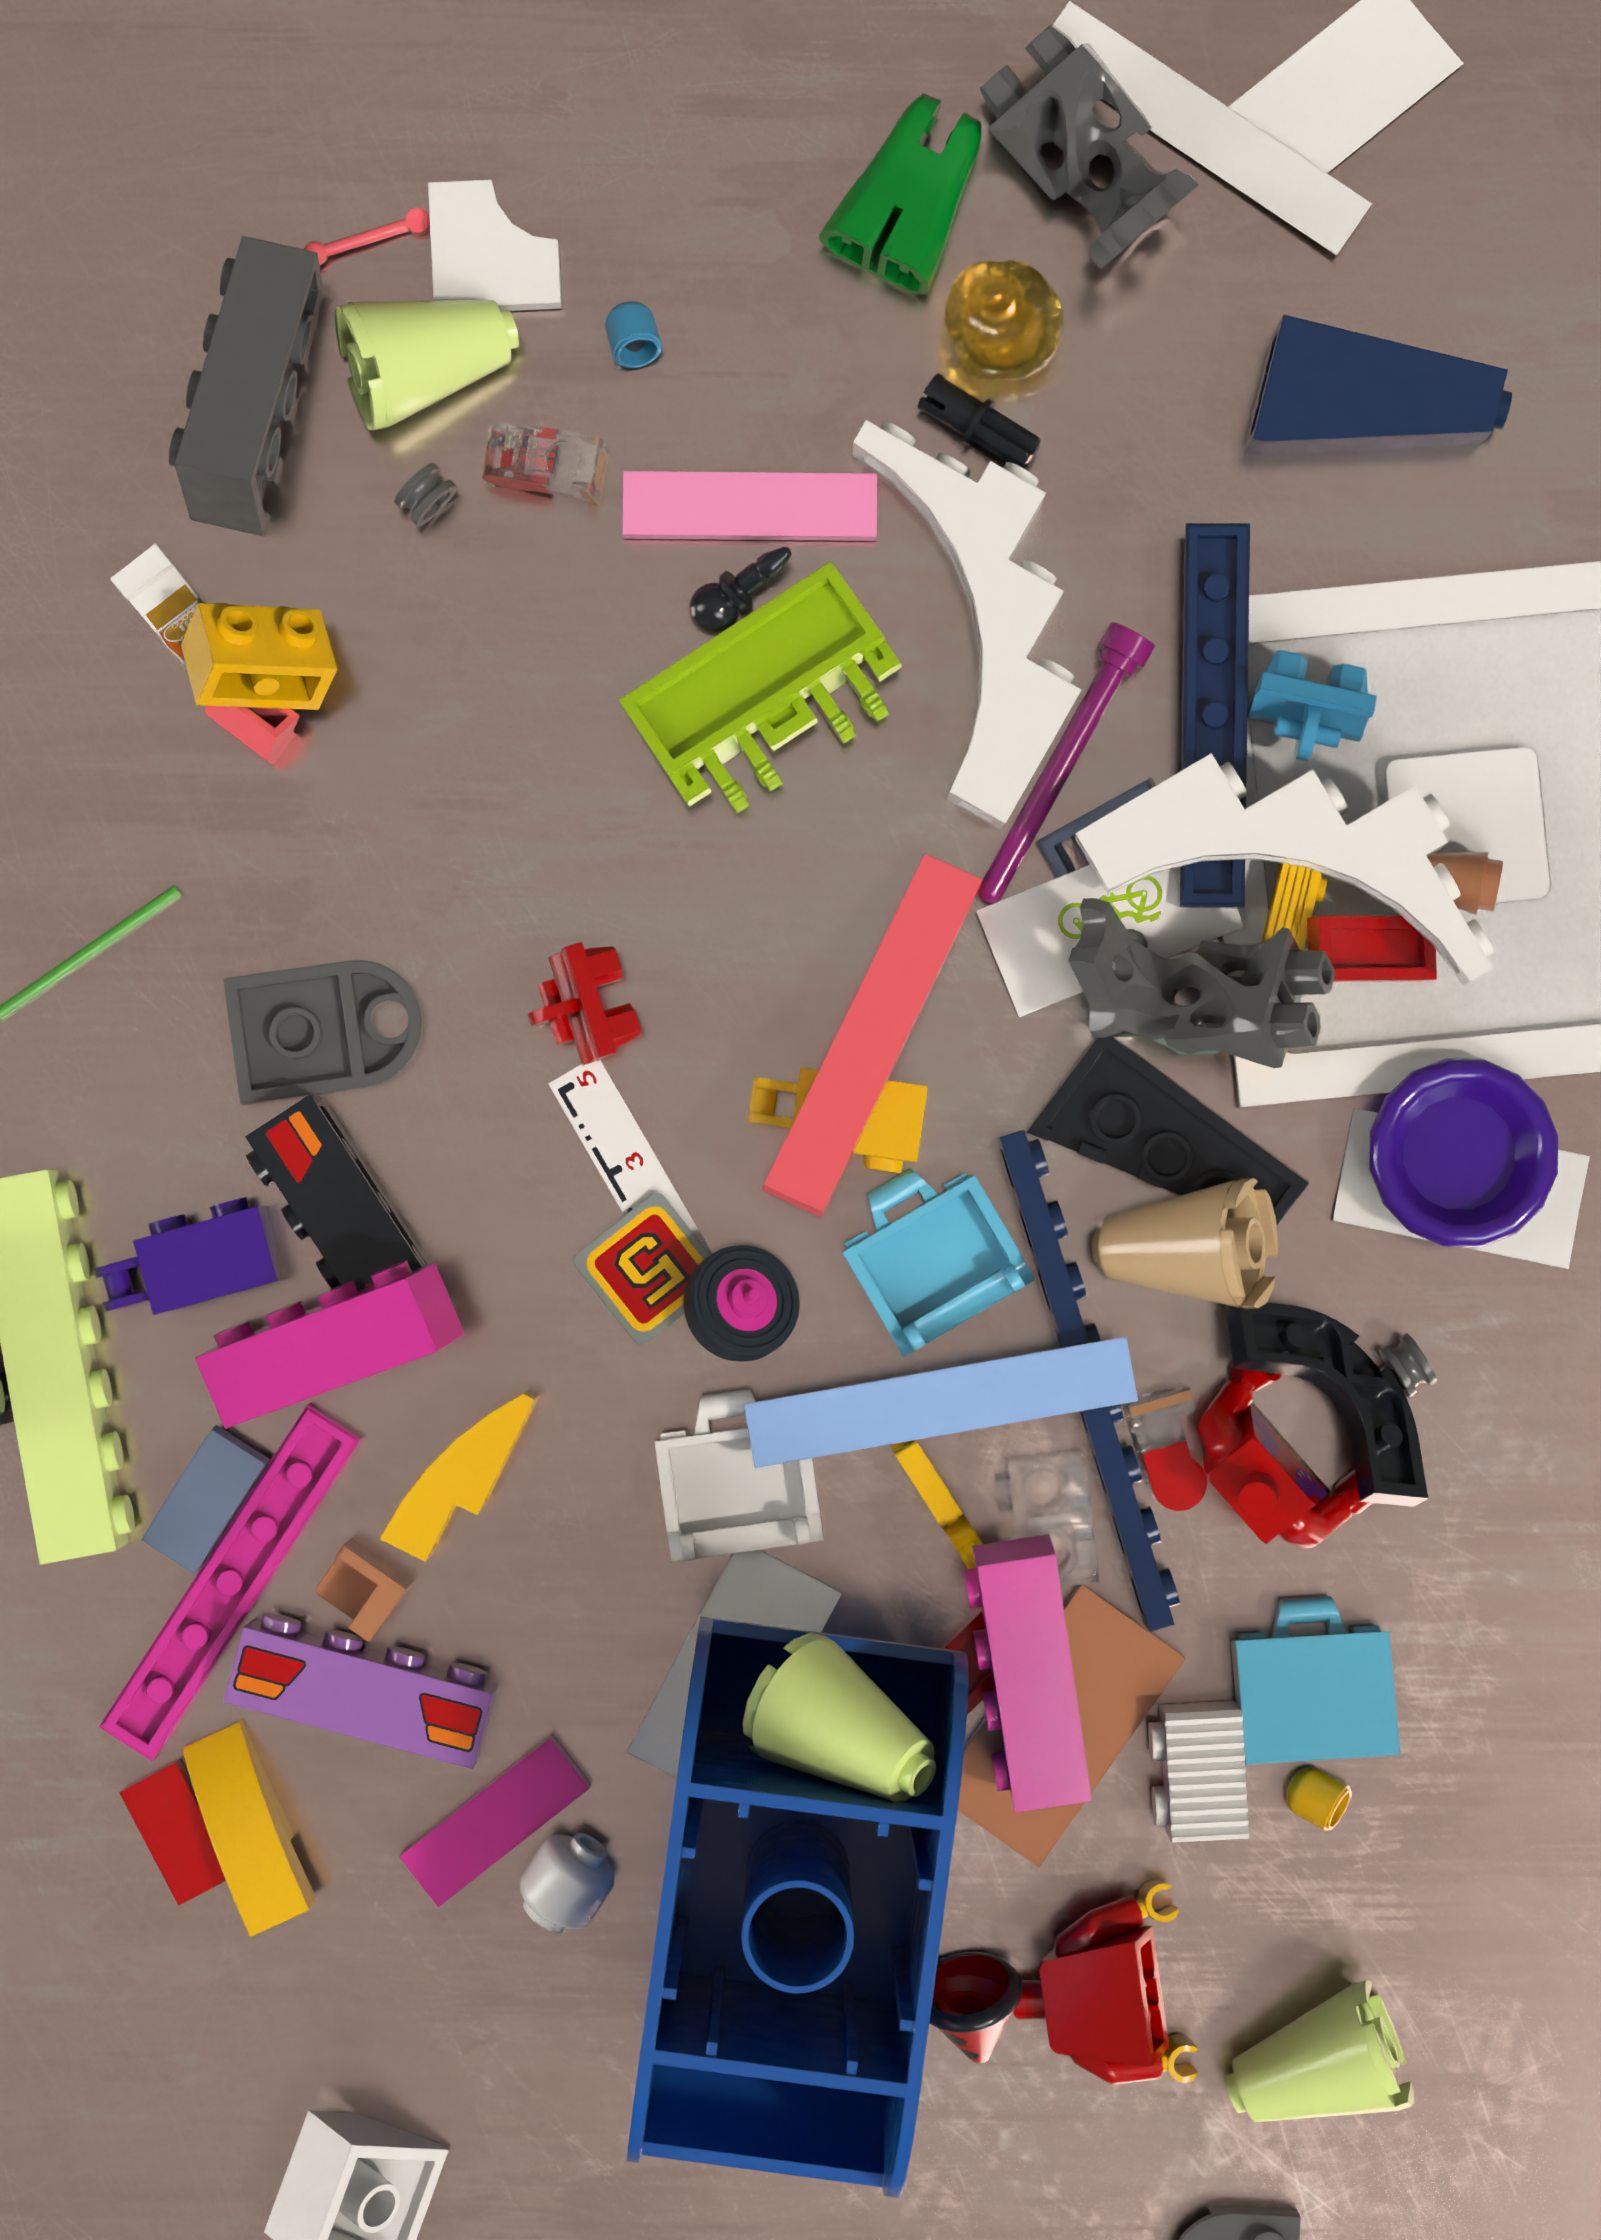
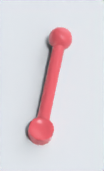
M413 208L408 211L403 220L326 244L311 241L306 244L304 250L317 252L319 266L325 263L328 256L405 232L422 236L430 230V216L423 208Z

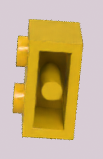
M198 603L181 643L196 705L319 710L337 671L321 609Z

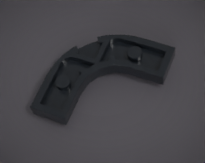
M1267 1302L1256 1309H1244L1234 1306L1225 1308L1233 1368L1288 1374L1310 1381L1328 1395L1344 1418L1351 1440L1360 1502L1414 1507L1428 1499L1419 1437L1411 1407L1403 1389L1388 1365L1379 1369L1367 1353L1355 1343L1359 1337L1358 1334L1336 1319L1323 1313L1293 1305Z

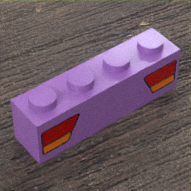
M265 1613L262 1621L253 1619L243 1627L223 1700L224 1703L473 1769L477 1763L499 1685L485 1681L486 1671L461 1663H450L448 1670L423 1664L425 1655L402 1647L388 1646L386 1654L362 1648L363 1639L361 1637L343 1631L326 1630L324 1637L300 1631L302 1624L300 1621L279 1614Z

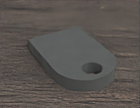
M351 960L223 978L240 1105L379 1086L393 1080L405 1071L420 1049L424 1034V1015L419 998L411 985L401 975L381 964L365 960ZM392 1001L398 1002L404 1006L408 1013V1025L401 1035L395 1038H384L374 1027V1014L382 1004Z

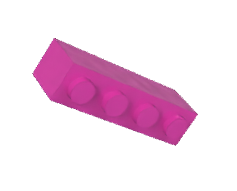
M406 1260L372 1274L371 1279L374 1285L358 1291L354 1281H350L319 1294L317 1297L321 1305L305 1311L302 1302L297 1301L265 1315L268 1323L265 1327L253 1331L248 1320L214 1334L213 1337L217 1346L195 1357V1360L224 1429L432 1354L465 1335L436 1263L434 1262L411 1271Z
M1045 1534L972 1546L976 1568L964 1569L963 1571L969 1608L982 1607L985 1629L973 1631L979 1670L991 1668L994 1690L982 1692L988 1731H1001L1003 1751L991 1753L997 1791L1010 1790L1015 1813L1092 1801L1057 1559L1050 1535Z

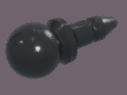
M784 546L766 552L757 558L756 563L749 564L736 577L732 573L725 571L719 576V583H707L699 587L692 595L689 605L690 616L695 625L701 630L713 634L722 633L734 625L740 610L748 611L753 607L750 595H753L766 585L768 579L775 578L781 572L791 557V549Z

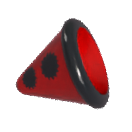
M964 1952L942 1958L937 1962L929 2024L937 2027L971 2061L975 2063L986 2062L990 2058L1010 2014L1020 2002L1023 1988L1019 1974L1006 1960L988 1953Z

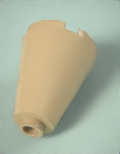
M1241 1178L1108 1216L1103 1221L1101 1229H1097L1093 1235L1092 1254L1094 1262L1098 1267H1102L1107 1278L1111 1280L1244 1309L1260 1308L1267 1303L1274 1289L1276 1276L1264 1277L1266 1257H1278L1279 1246L1276 1216L1271 1198L1266 1189L1254 1190L1253 1187L1258 1180L1254 1178Z

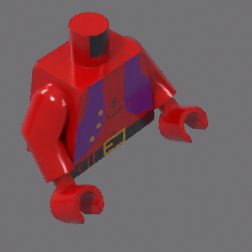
M1232 1362L1231 1376L1233 1380L1225 1383L1198 1423V1433L1202 1442L1204 1473L1209 1482L1262 1542L1267 1544L1277 1535H1280L1285 1542L1297 1547H1314L1348 1521L1352 1513L1359 1514L1374 1503L1360 1502L1355 1469L1336 1484L1335 1493H1330L1328 1487L1252 1402V1393L1278 1381L1282 1374L1235 1369Z

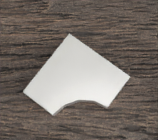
M492 180L428 183L433 301L494 300L500 311L562 309L560 251L557 239L532 236L512 224L497 203Z

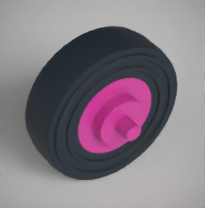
M738 1245L726 1247L712 1253L694 1269L685 1288L683 1305L686 1322L690 1331L707 1351L722 1359L745 1362L763 1358L786 1342L797 1323L800 1302L794 1278L777 1257L758 1247Z

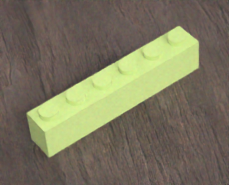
M47 1169L0 1178V1345L40 1565L117 1551L129 1544L127 1533L134 1532L135 1528L131 1500L127 1494L120 1495L116 1470L123 1468L121 1441L116 1431L109 1432L105 1407L112 1405L111 1383L106 1369H98L93 1345L101 1341L99 1317L93 1305H86L82 1281H87L90 1278L88 1255L83 1243L75 1244L71 1218L78 1217V1198L73 1182L71 1180L64 1181L62 1169Z

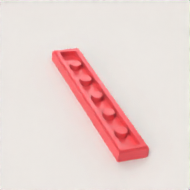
M924 854L763 1184L764 1192L821 1218L823 1217L978 894L983 879L928 854Z

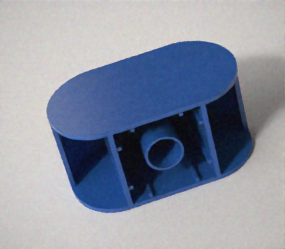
M700 1617L643 2026L627 2162L641 2163V2157L645 2155L882 2187L884 2196L895 2198L901 2196L908 2172L917 2120L960 1795L968 1706V1657L966 1652ZM808 1633L825 1635L836 1642L931 1741L934 1746L936 1771L932 1782L922 1794L910 1797L906 1801L893 1802L767 1761L753 1753L748 1747L754 1746L753 1740L744 1735L743 1719L747 1701L758 1677L769 1664L778 1670L792 1655L783 1649L793 1639Z

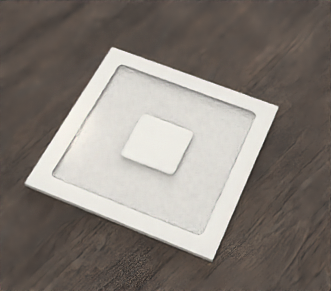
M1601 561L1249 595L1246 781L1248 795L1246 796V808L1307 772L1314 770L1320 782L1331 778L1339 789L1349 809L1348 812L1341 815L1345 824L1348 825L1411 787L1416 786L1422 797L1431 793L1436 798L1450 823V827L1443 831L1449 842L1434 853L1488 852L1489 859L1503 861V868L1494 912L1478 909L1477 915L1458 909L1466 923L1476 919L1487 934L1494 948V953L1487 956L1493 969L1462 985L1436 950L1437 980L1419 982H1333L1331 992L1326 995H1302L1300 1002H1313L1320 1015L1321 1029L1316 1046L1288 1048L1282 1067L1275 1069L1234 1056L1239 1107L1390 1093L1410 1072L1445 1058L1485 1059L1519 1074L1522 1079L1601 1072ZM1284 650L1302 654L1308 660L1305 680L1327 685L1328 676L1333 665L1344 663L1366 669L1368 694L1376 695L1377 700L1375 712L1372 718L1368 719L1360 742L1340 738L1337 748L1314 744L1309 760L1305 761L1294 758L1296 739L1274 735L1275 724L1248 718L1250 701L1263 671L1267 672L1276 651ZM1245 859L1244 909H1237L1244 927L1223 935L1222 943L1233 945L1261 943L1280 863ZM1322 874L1321 878L1327 879L1326 891L1322 903L1315 901L1312 917L1401 916L1394 909L1356 886ZM1306 940L1304 950H1308V940ZM1237 970L1229 973L1227 976L1241 977L1245 971Z

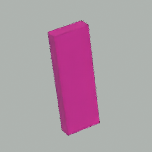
M551 1735L405 1849L399 1858L435 1904L440 1907L589 1790L591 1784L554 1736Z

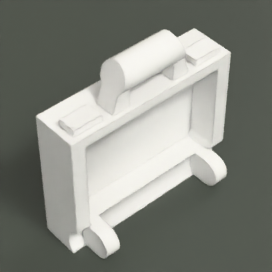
M751 1389L701 1395L694 1435H687L686 1430L660 1433L661 1439L654 1441L671 1562L824 1541L812 1458L755 1468L748 1427L710 1432L709 1420L745 1415L744 1404L756 1402Z

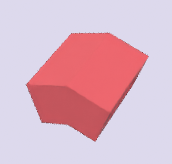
M206 706L204 710L207 716L273 766L297 736L294 728L300 715L292 709Z

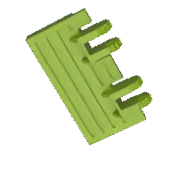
M830 561L619 699V702L689 807L711 793L709 786L697 770L704 765L725 798L738 814L749 806L747 795L740 784L729 775L723 766L724 763L743 752L763 787H767L771 792L783 784L751 736L752 733L758 730L774 752L818 723L816 716L804 700L810 696L836 736L845 744L856 736L853 731L854 726L846 713L840 711L830 694L848 683L860 699L859 702L867 715L878 722L889 715V712L858 664L865 661L879 682L902 668V665L885 641L884 635Z

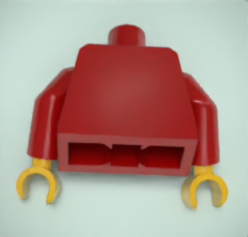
M1150 1880L1143 1884L1139 1890L1137 1900L1127 1896L1092 1909L1057 1936L1054 1949L1040 1961V1980H1021L1023 1988L1021 1999L1013 2011L1017 2020L1046 2019L1051 2050L1056 2054L1070 2056L1074 2064L1112 2085L1156 2080L1165 2071H1168L1176 2081L1188 2083L1193 2081L1198 2073L1192 2064L1182 2063L1174 2065L1175 2059L1182 2052H1196L1198 2047L1185 2035L1175 2034L1168 2037L1153 1926H1142L1143 1918L1150 1917L1160 1922H1170L1176 1918L1179 1912V1908L1174 1905L1158 1912L1154 1911L1152 1898L1155 1893L1172 1887L1171 1884L1161 1880Z

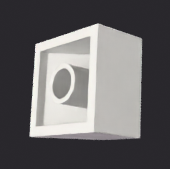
M308 2110L264 2233L273 2240H416L449 2149L435 2141L358 2113Z

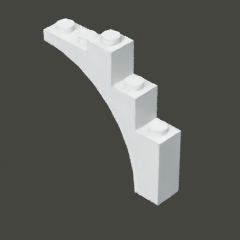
M866 420L853 442L852 456L893 484L927 520L952 559L971 607L979 653L978 707L968 751L947 800L1002 830L1081 692L1080 688L1071 684L1074 675L1061 665L1046 658H1041L1038 665L1027 659L1064 592L1054 586L1057 578L1040 565L1024 560L1021 566L1010 561L1041 508L1046 492L1036 487L1039 483L1037 477L1026 469L1010 462H1006L1002 468L990 461L977 483L968 478L971 470L955 458L938 453L934 459L913 447L916 442L915 438L902 428L883 421L881 426L878 427Z
M1211 753L1078 831L1075 835V840L1107 894L1153 873L1202 861L1256 859L1302 866L1350 883L1394 909L1433 944L1462 985L1493 969L1487 956L1494 953V948L1487 934L1476 919L1466 923L1453 901L1461 896L1453 877L1442 863L1433 867L1427 856L1441 849L1449 842L1443 831L1450 827V823L1436 798L1431 793L1422 797L1416 786L1411 787L1346 825L1341 815L1348 812L1349 809L1339 789L1331 778L1320 782L1315 771L1311 770L1244 809L1240 799L1247 796L1248 793L1240 777L1230 762H1226L1219 767Z

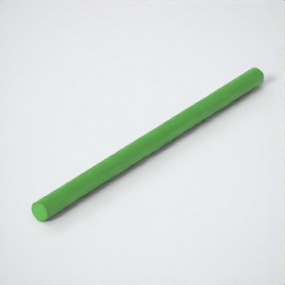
M176 885L168 888L1 1004L0 1021L181 896L182 894Z

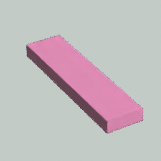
M623 471V538L876 541L877 473Z

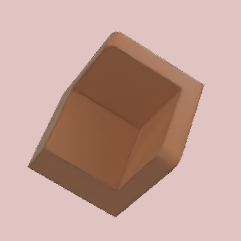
M351 1538L343 1544L336 1554V1560L317 1585L316 1594L353 1619L348 1628L370 1642L380 1631L414 1581Z

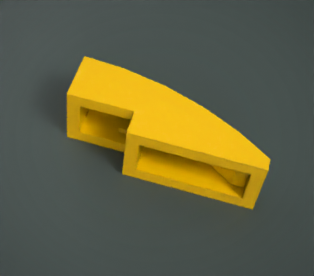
M530 1390L523 1392L493 1410L459 1436L424 1471L400 1502L380 1540L426 1562L433 1555L457 1506L478 1515L484 1509L540 1395Z
M240 1720L182 1748L205 1826L249 1936L257 1935L309 1911L317 1898L291 1843V1839L294 1837L292 1829L243 1721Z

